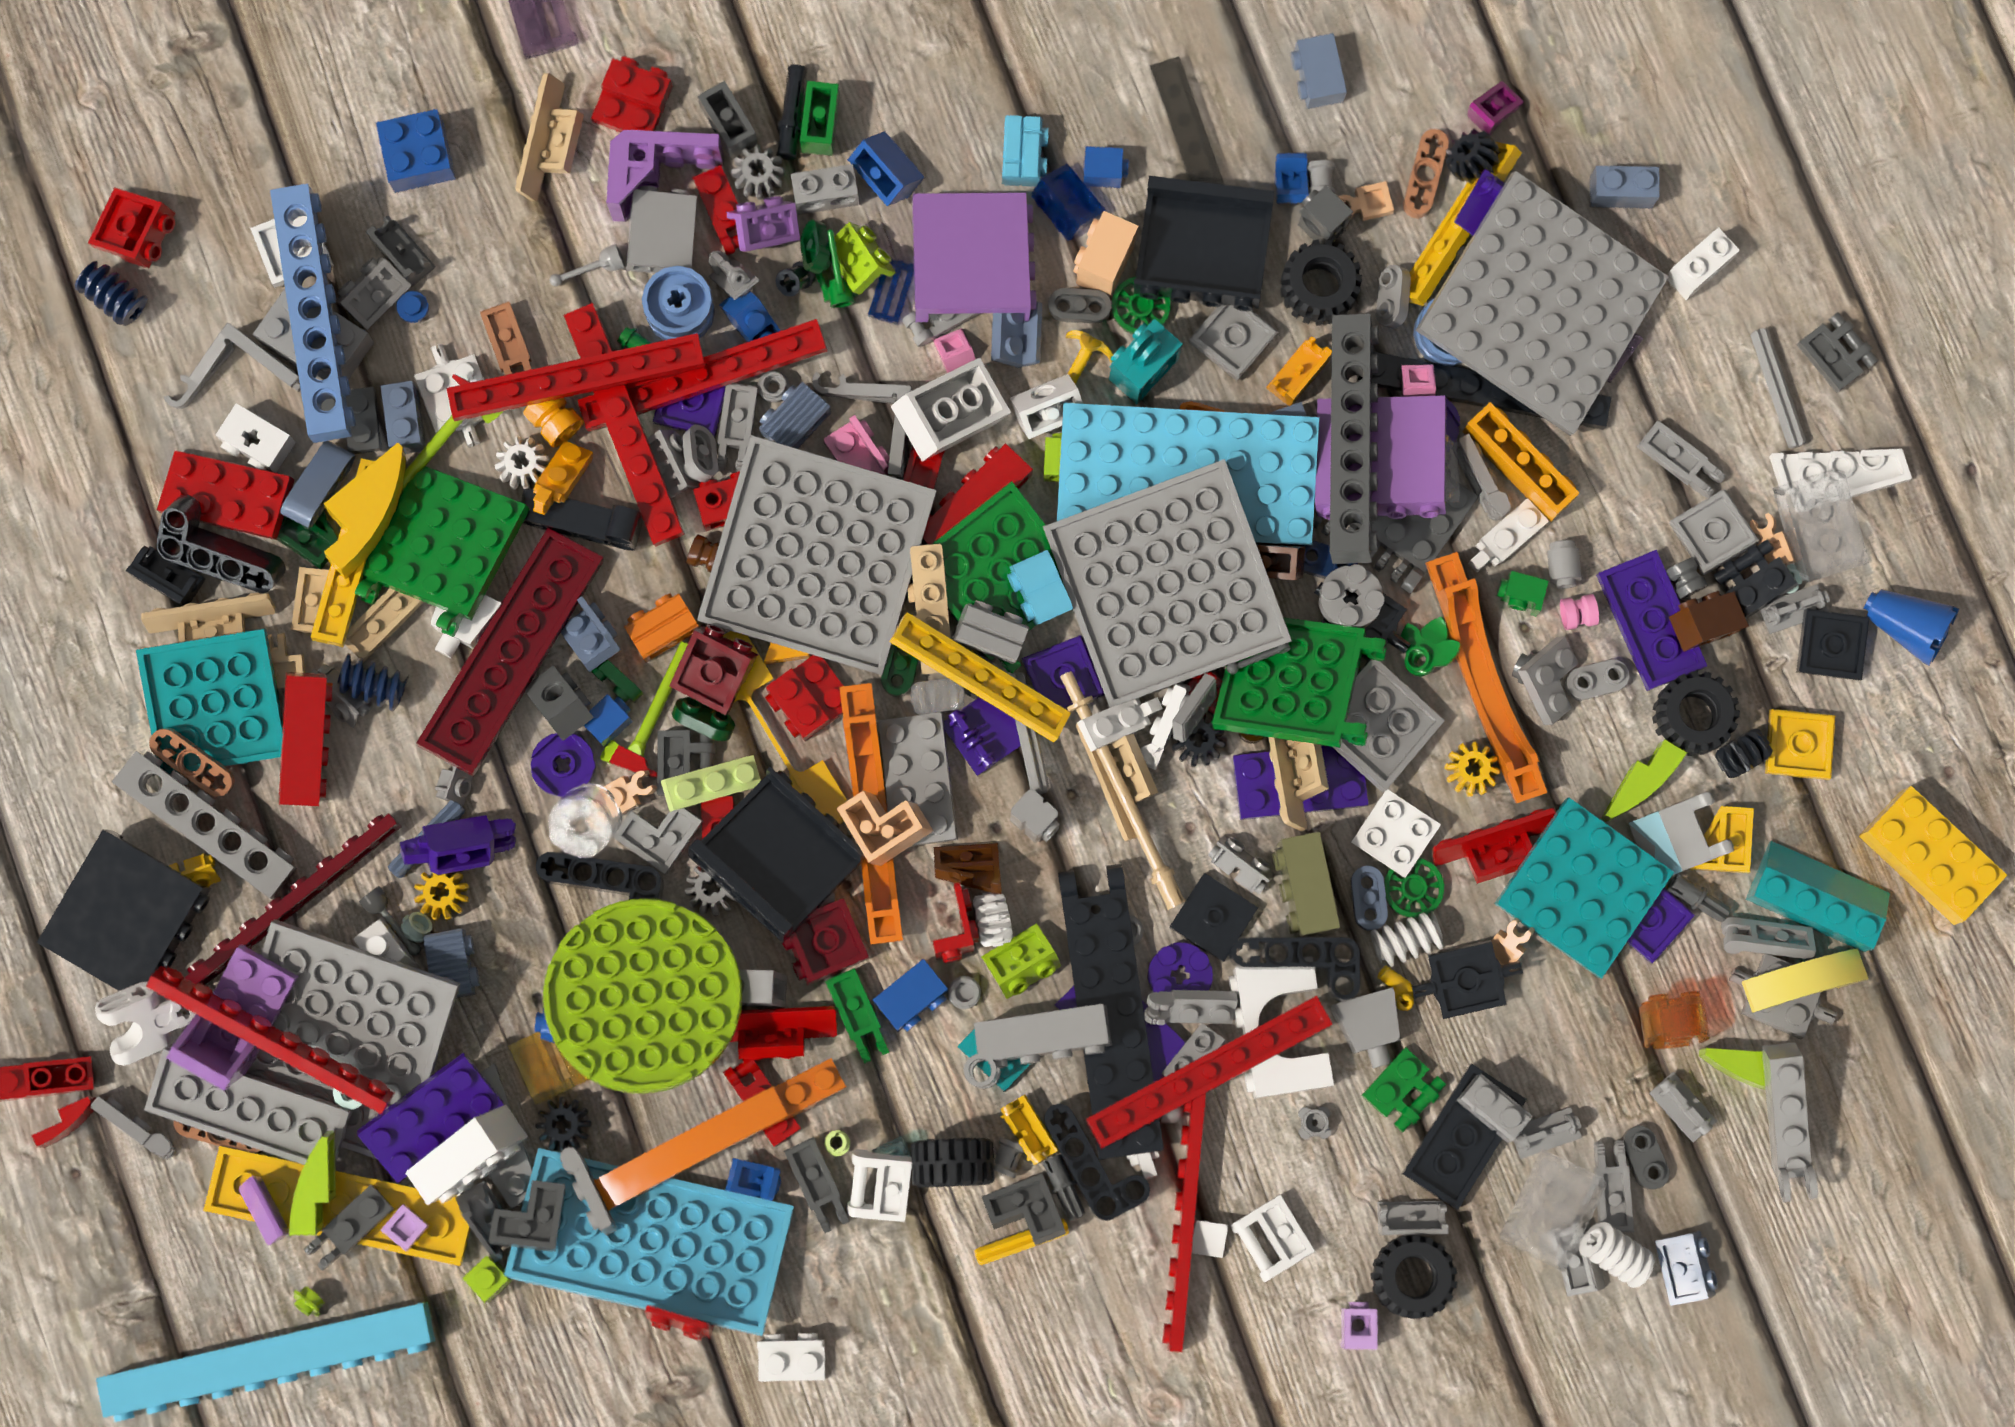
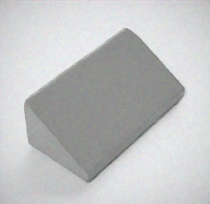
M1590 1224L1552 1232L1567 1297L1605 1288L1599 1264L1591 1262L1589 1257L1586 1258L1579 1252L1580 1242L1585 1233L1591 1228Z

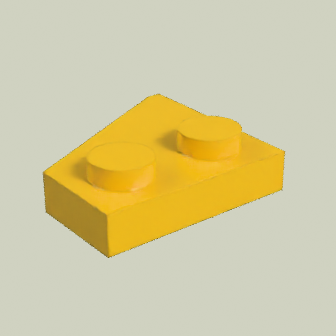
M1721 806L1706 830L1704 837L1709 847L1725 840H1731L1734 851L1692 867L1689 870L1750 874L1754 808Z

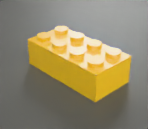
M1912 786L1901 790L1859 835L1871 849L1953 925L1965 922L2007 876L2000 867Z

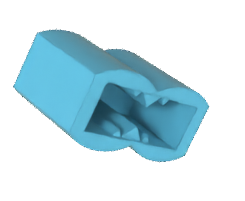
M1048 550L1009 566L1011 573L1007 575L1013 590L1015 592L1020 591L1023 596L1024 603L1020 605L1028 622L1033 620L1035 625H1039L1073 609L1070 598Z

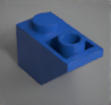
M751 291L736 300L729 296L719 304L729 321L746 342L781 331L759 298Z

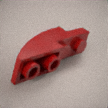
M91 1056L0 1067V1102L94 1090Z

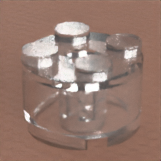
M593 783L581 784L569 790L551 810L548 822L551 842L570 855L594 857L612 840L622 823L621 808H618L614 795L608 789Z

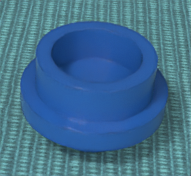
M406 292L397 302V312L406 322H420L428 314V301L419 292Z

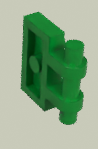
M1405 1047L1361 1096L1384 1117H1387L1395 1109L1401 1116L1393 1125L1403 1133L1411 1124L1415 1125L1421 1119L1419 1115L1430 1103L1434 1104L1440 1098L1439 1093L1446 1086V1083L1436 1076L1429 1085L1426 1084L1422 1077L1430 1069ZM1414 1087L1421 1094L1410 1106H1407L1402 1099Z

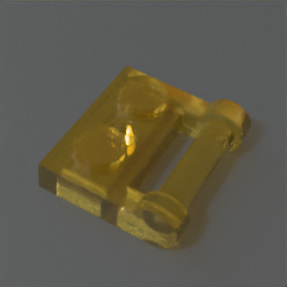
M536 1032L509 1045V1049L535 1105H539L589 1081L587 1077L570 1065L559 1051L570 1075V1078L564 1081L561 1080L544 1043L545 1040L540 1039L541 1032Z

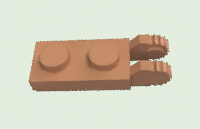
M510 301L480 311L501 371L505 375L513 374L511 369L523 365L525 371L531 370L530 362L532 361Z

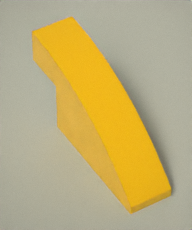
M396 443L324 503L328 514L346 532L345 535L324 551L328 561L344 579L351 575L376 547L388 528L397 508L406 468V455L399 443Z

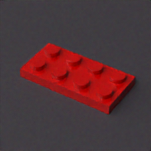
M175 450L156 511L162 514L180 495H190L201 506L200 523L277 540L284 517L281 514V508L292 490L295 479L283 474Z

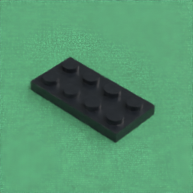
M1470 1064L1401 1173L1456 1210L1460 1208L1502 1140L1496 1134V1130L1492 1131L1456 1100L1475 1076L1479 1074L1484 1075L1521 1107L1527 1100L1473 1064Z

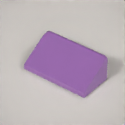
M258 1176L248 1178L239 1187V1192L266 1244L272 1245L287 1237L289 1229L262 1178Z

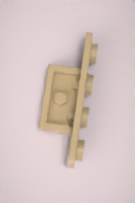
M543 73L534 113L531 117L527 142L524 146L523 159L516 180V192L530 201L538 200L544 173L570 174L584 114L578 110L560 109L565 84L550 73Z
M942 545L911 546L913 583L908 585L909 603L915 602L916 615L913 616L951 639ZM921 662L922 674L939 673Z
M251 593L246 597L233 599L219 598L214 602L202 604L188 603L183 607L170 609L156 608L151 612L142 613L141 620L148 633L178 629L179 642L245 632L246 618L271 615L276 612L273 601L268 593Z
M1076 723L1080 739L1084 744L1093 770L1097 775L1105 799L1110 806L1124 841L1136 839L1137 836L1096 751H1090ZM1134 734L1126 735L1107 745L1136 806L1141 801L1158 793Z
M1268 737L1271 749L1269 755L1276 777L1274 784L1279 794L1281 806L1279 810L1280 816L1286 825L1302 832L1307 829L1303 801L1329 789L1321 745Z

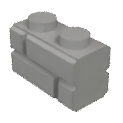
M975 600L974 605L966 604L952 640L1010 664L1016 663L1029 626L1022 624L1023 618L1005 612L1004 616L992 613L993 606Z
M1031 789L1011 808L1010 821L1020 830L1025 829L1024 834L1033 842L1037 843L1042 839L1048 842L1059 829L1060 824L1057 822L1058 811L1048 802L1043 803L1044 798L1034 789Z
M1482 1074L1476 1075L1456 1100L1492 1131L1496 1130V1134L1507 1143L1513 1142L1533 1117Z

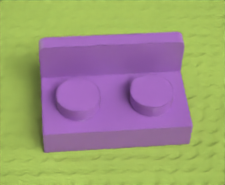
M782 196L765 198L764 204L755 205V202L740 203L736 205L737 210L726 212L728 219H735L740 251L747 252L800 240L795 202L783 201Z

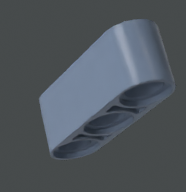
M324 441L286 497L281 508V514L309 529L313 527L325 509L324 503L335 494L354 463L355 455L330 441Z

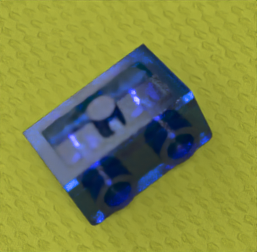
M1068 163L1042 177L1031 193V197L1035 200L1037 206L1045 212L1054 223L1056 229L1068 241L1074 239L1082 228L1091 224L1094 218H1101L1103 211H1106Z

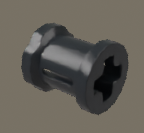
M802 260L797 261L791 268L783 269L777 274L776 286L783 295L792 297L797 295L801 289L811 287L816 280V274L805 270Z

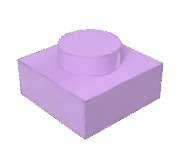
M402 1204L381 1231L402 1249L409 1251L430 1225L405 1204Z

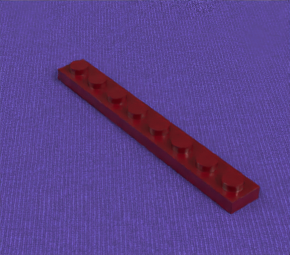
M389 813L385 817L381 814L374 818L367 825L369 830L360 837L354 835L341 846L344 850L334 858L330 855L323 859L316 866L318 871L309 878L303 876L290 887L292 891L283 899L279 896L268 903L265 907L266 912L257 920L255 917H252L243 923L239 928L241 932L232 940L226 938L217 944L213 949L215 953L206 961L202 958L192 964L187 970L189 974L184 978L194 984H208L227 968L239 945L242 944L249 949L254 947L267 936L270 923L273 920L285 922L402 828V826Z

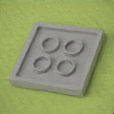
M1369 659L1357 673L1346 721L1367 725L1366 732H1368L1366 745L1358 746L1342 739L1341 748H1333L1381 792H1384L1445 720L1380 661Z

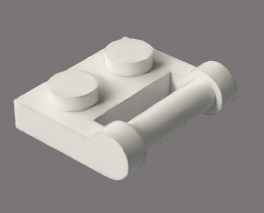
M864 1149L853 1151L852 1163L855 1167L851 1201L847 1203L846 1213L856 1218L905 1222L912 1157L871 1153ZM868 1167L877 1168L873 1204H866L864 1202Z
M1278 1195L1230 1225L1234 1234H1239L1261 1270L1259 1275L1263 1282L1268 1281L1315 1252L1281 1195ZM1256 1221L1280 1258V1261L1273 1265L1249 1225Z

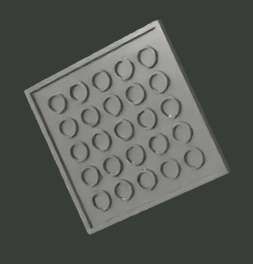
M1514 171L1507 179L1415 331L1568 435H1573L1669 276L1519 172Z
M751 435L697 621L882 675L891 647L889 641L896 630L912 576L910 548L911 546L921 545L937 490Z
M1225 459L1043 526L1109 707L1120 705L1292 641Z
M273 920L270 923L261 956L299 976L273 1027L283 1032L288 1031L296 1034L301 1039V1042L312 1048L318 1047L325 1050L332 1059L340 1063L353 1065L359 1070L360 1074L369 1079H377L384 1082L391 1091L395 1092L387 1108L433 1075L461 983L380 955H372L360 948L278 920ZM260 1049L255 1061L246 1072L258 1078L337 1104L333 1097L334 1088ZM363 1104L353 1109L341 1147L377 1159L357 1136V1130L380 1113Z

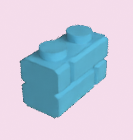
M1005 116L1003 185L1038 187L1040 185V177H1046L1047 158H1041V147H1048V128H1042L1043 118Z

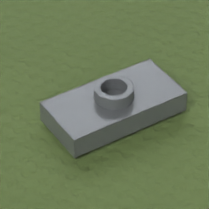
M1205 673L1192 693L1185 695L1182 699L1179 711L1172 720L1174 739L1184 743L1216 699L1215 677Z

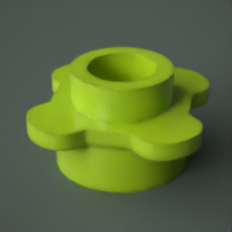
M304 1286L300 1292L297 1290L293 1292V1297L296 1299L294 1305L306 1316H310L311 1313L316 1317L321 1315L319 1313L320 1308L325 1302L318 1294L307 1286Z

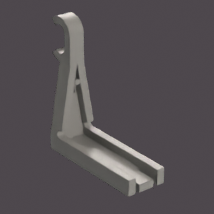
M227 323L190 377L180 375L181 381L188 385V389L181 399L175 401L171 396H164L167 404L176 409L186 408L206 382L235 350L232 347L233 344H236L290 387L298 392L301 389L297 372L289 369L239 329Z
M818 372L814 374L812 379L813 387L821 396L894 404L906 393L913 390L911 386L848 383L844 374L839 377L840 384L836 388L820 386L822 378ZM895 415L888 475L903 480L906 471L909 438Z

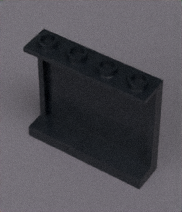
M1149 176L1136 278L1134 279V293L1139 294L1142 298L1151 300L1157 299L1159 296L1171 298L1176 303H1189L1192 300L1200 301L1208 307H1220L1221 304L1232 305L1240 311H1251L1252 308L1259 309L1275 191Z
M769 767L766 771V776L701 841L697 838L689 846L688 857L775 937L784 943L863 862L864 854L852 835L847 837L839 830V823L827 813L823 815L815 808L816 803L805 792L800 794L791 786L793 784L791 779L782 771L776 772Z
M103 829L37 940V943L107 985L121 991L135 984L148 982L151 975L161 966L165 968L172 966L177 956L174 951L180 941L184 942L193 930L191 922L196 914L202 913L208 905L210 897L207 895L211 888L198 884L122 839L123 836L117 832Z

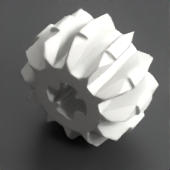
M516 436V445L511 446L508 441H505L503 445L507 452L497 451L496 456L502 461L495 464V469L502 472L499 478L503 483L510 480V487L515 490L520 482L523 489H529V481L533 480L536 484V481L539 479L537 475L543 473L545 470L543 465L549 463L550 459L547 455H542L545 450L542 444L534 446L535 441L532 437H529L525 444H523L521 437ZM522 458H526L529 463L528 466L522 465L523 469H519L516 462L519 459L522 462Z
M984 892L982 895L975 896L973 899V910L981 944L984 947H997L1011 942L1013 937L1012 925L1004 894Z

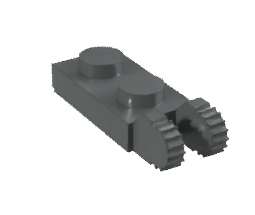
M812 1137L784 1150L810 1210H814L824 1233L831 1231V1224L827 1216L824 1215L821 1206L831 1201L835 1206L839 1221L843 1225L850 1222L841 1203L839 1190L815 1138Z
M371 1184L322 1229L323 1232L305 1247L304 1251L309 1256L317 1252L328 1239L332 1241L336 1248L325 1255L317 1265L323 1271L342 1254H347L394 1210V1207Z

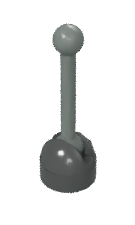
M380 886L370 891L359 901L362 907L369 913L382 914L408 946L410 955L415 956L420 953V945L413 943L404 936L401 927L386 910L388 898Z

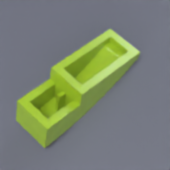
M1664 739L1657 745L1647 765L1638 760L1634 762L1600 819L1607 822L1624 814L1647 799L1671 776L1687 752Z
M1714 1048L1699 1050V1057L1715 1069L1747 1085L1766 1090L1763 1052Z
M328 1130L321 1136L301 1171L291 1207L289 1235H317L323 1229V1203H329L336 1196L335 1130Z

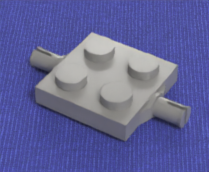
M1764 954L1757 971L1752 976L1734 968L1729 981L1743 986L1742 981L1793 964L1770 954ZM1821 992L1752 1013L1746 996V1001L1741 1011V1014L1798 1039L1805 1037L1808 1026L1815 1017L1832 1025L1837 1016V1012L1820 1006Z

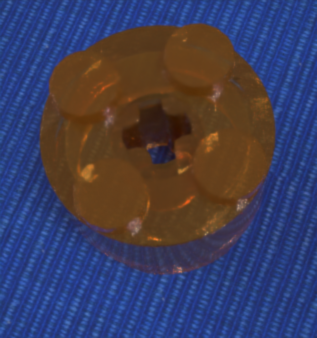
M1700 991L1684 992L1680 994V998L1668 999V994L1652 995L1648 997L1649 1001L1641 1003L1639 1014L1645 1048H1649L1652 1044L1653 1049L1680 1048L1690 1046V1039L1698 1037L1699 1043L1710 1039L1705 1001L1701 998Z

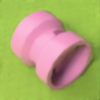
M1593 594L1583 595L1578 600H1573L1571 597L1560 600V615L1566 631L1576 629L1578 625L1585 624L1590 627L1599 624L1598 605Z

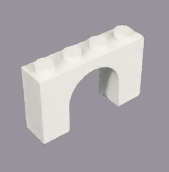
M1312 956L1303 957L1306 961L1313 962ZM1235 968L1233 970L1234 976H1229L1230 991L1236 992L1239 1008H1236L1234 1014L1236 1027H1242L1243 1035L1257 1028L1262 1009L1273 998L1315 991L1318 988L1315 969L1243 970ZM1329 1053L1299 1058H1284L1276 1055L1250 1069L1249 1073H1244L1247 1093L1253 1092L1254 1099L1334 1086Z

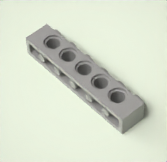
M147 750L143 755L135 751L113 779L112 783L268 898L274 899L297 869L291 864L294 858L279 847L274 852L265 845L268 839L254 828L249 832L239 826L242 820L228 809L221 813L212 806L216 800L201 789L194 793L187 788L186 785L190 781L175 770L168 774L160 768L163 761ZM159 775L162 779V787L158 792L150 793L146 787L147 780L151 776ZM178 795H186L189 800L188 808L183 812H176L173 808V800ZM205 814H212L215 818V826L212 830L203 832L199 827V820ZM232 833L239 834L242 841L241 846L235 851H229L225 846L226 837ZM263 852L268 858L267 866L260 871H256L251 865V859L256 853Z

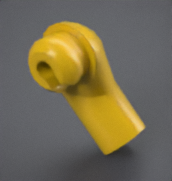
M1385 965L1379 971L1377 978L1390 988L1393 987L1397 1009L1401 1011L1410 1010L1414 1005L1410 981Z

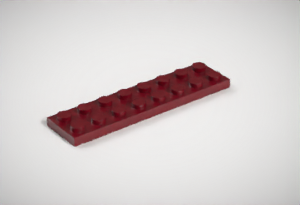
M550 528L546 529L502 601V604L416 742L418 747L474 777L525 693L526 688L577 607V599L581 596L583 597L604 562L602 556Z

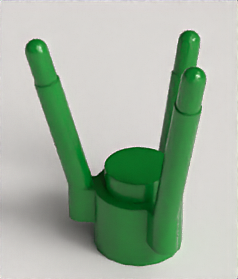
M829 229L827 233L835 279L829 281L830 287H828L822 272L816 274V278L823 292L824 302H830L831 308L848 307L855 304L854 297L859 295L854 293L845 279L842 278L834 231Z

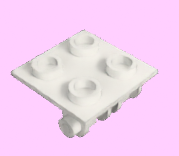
M1387 789L1351 843L1406 878L1441 824Z

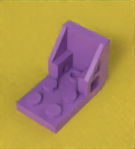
M623 130L610 141L606 203L612 220L626 222L630 218L631 197L635 189L639 190L641 186L659 188L660 163H665L666 166L671 168H681L684 164L696 165L701 169H713L715 166H723V150L719 134Z
M241 944L236 948L213 994L224 1000L229 999L237 1002L242 1007V1010L253 1016L258 1015L268 1019L273 1026L299 976ZM196 1014L173 1044L166 1059L225 1091L246 1074L255 1061L260 1048Z

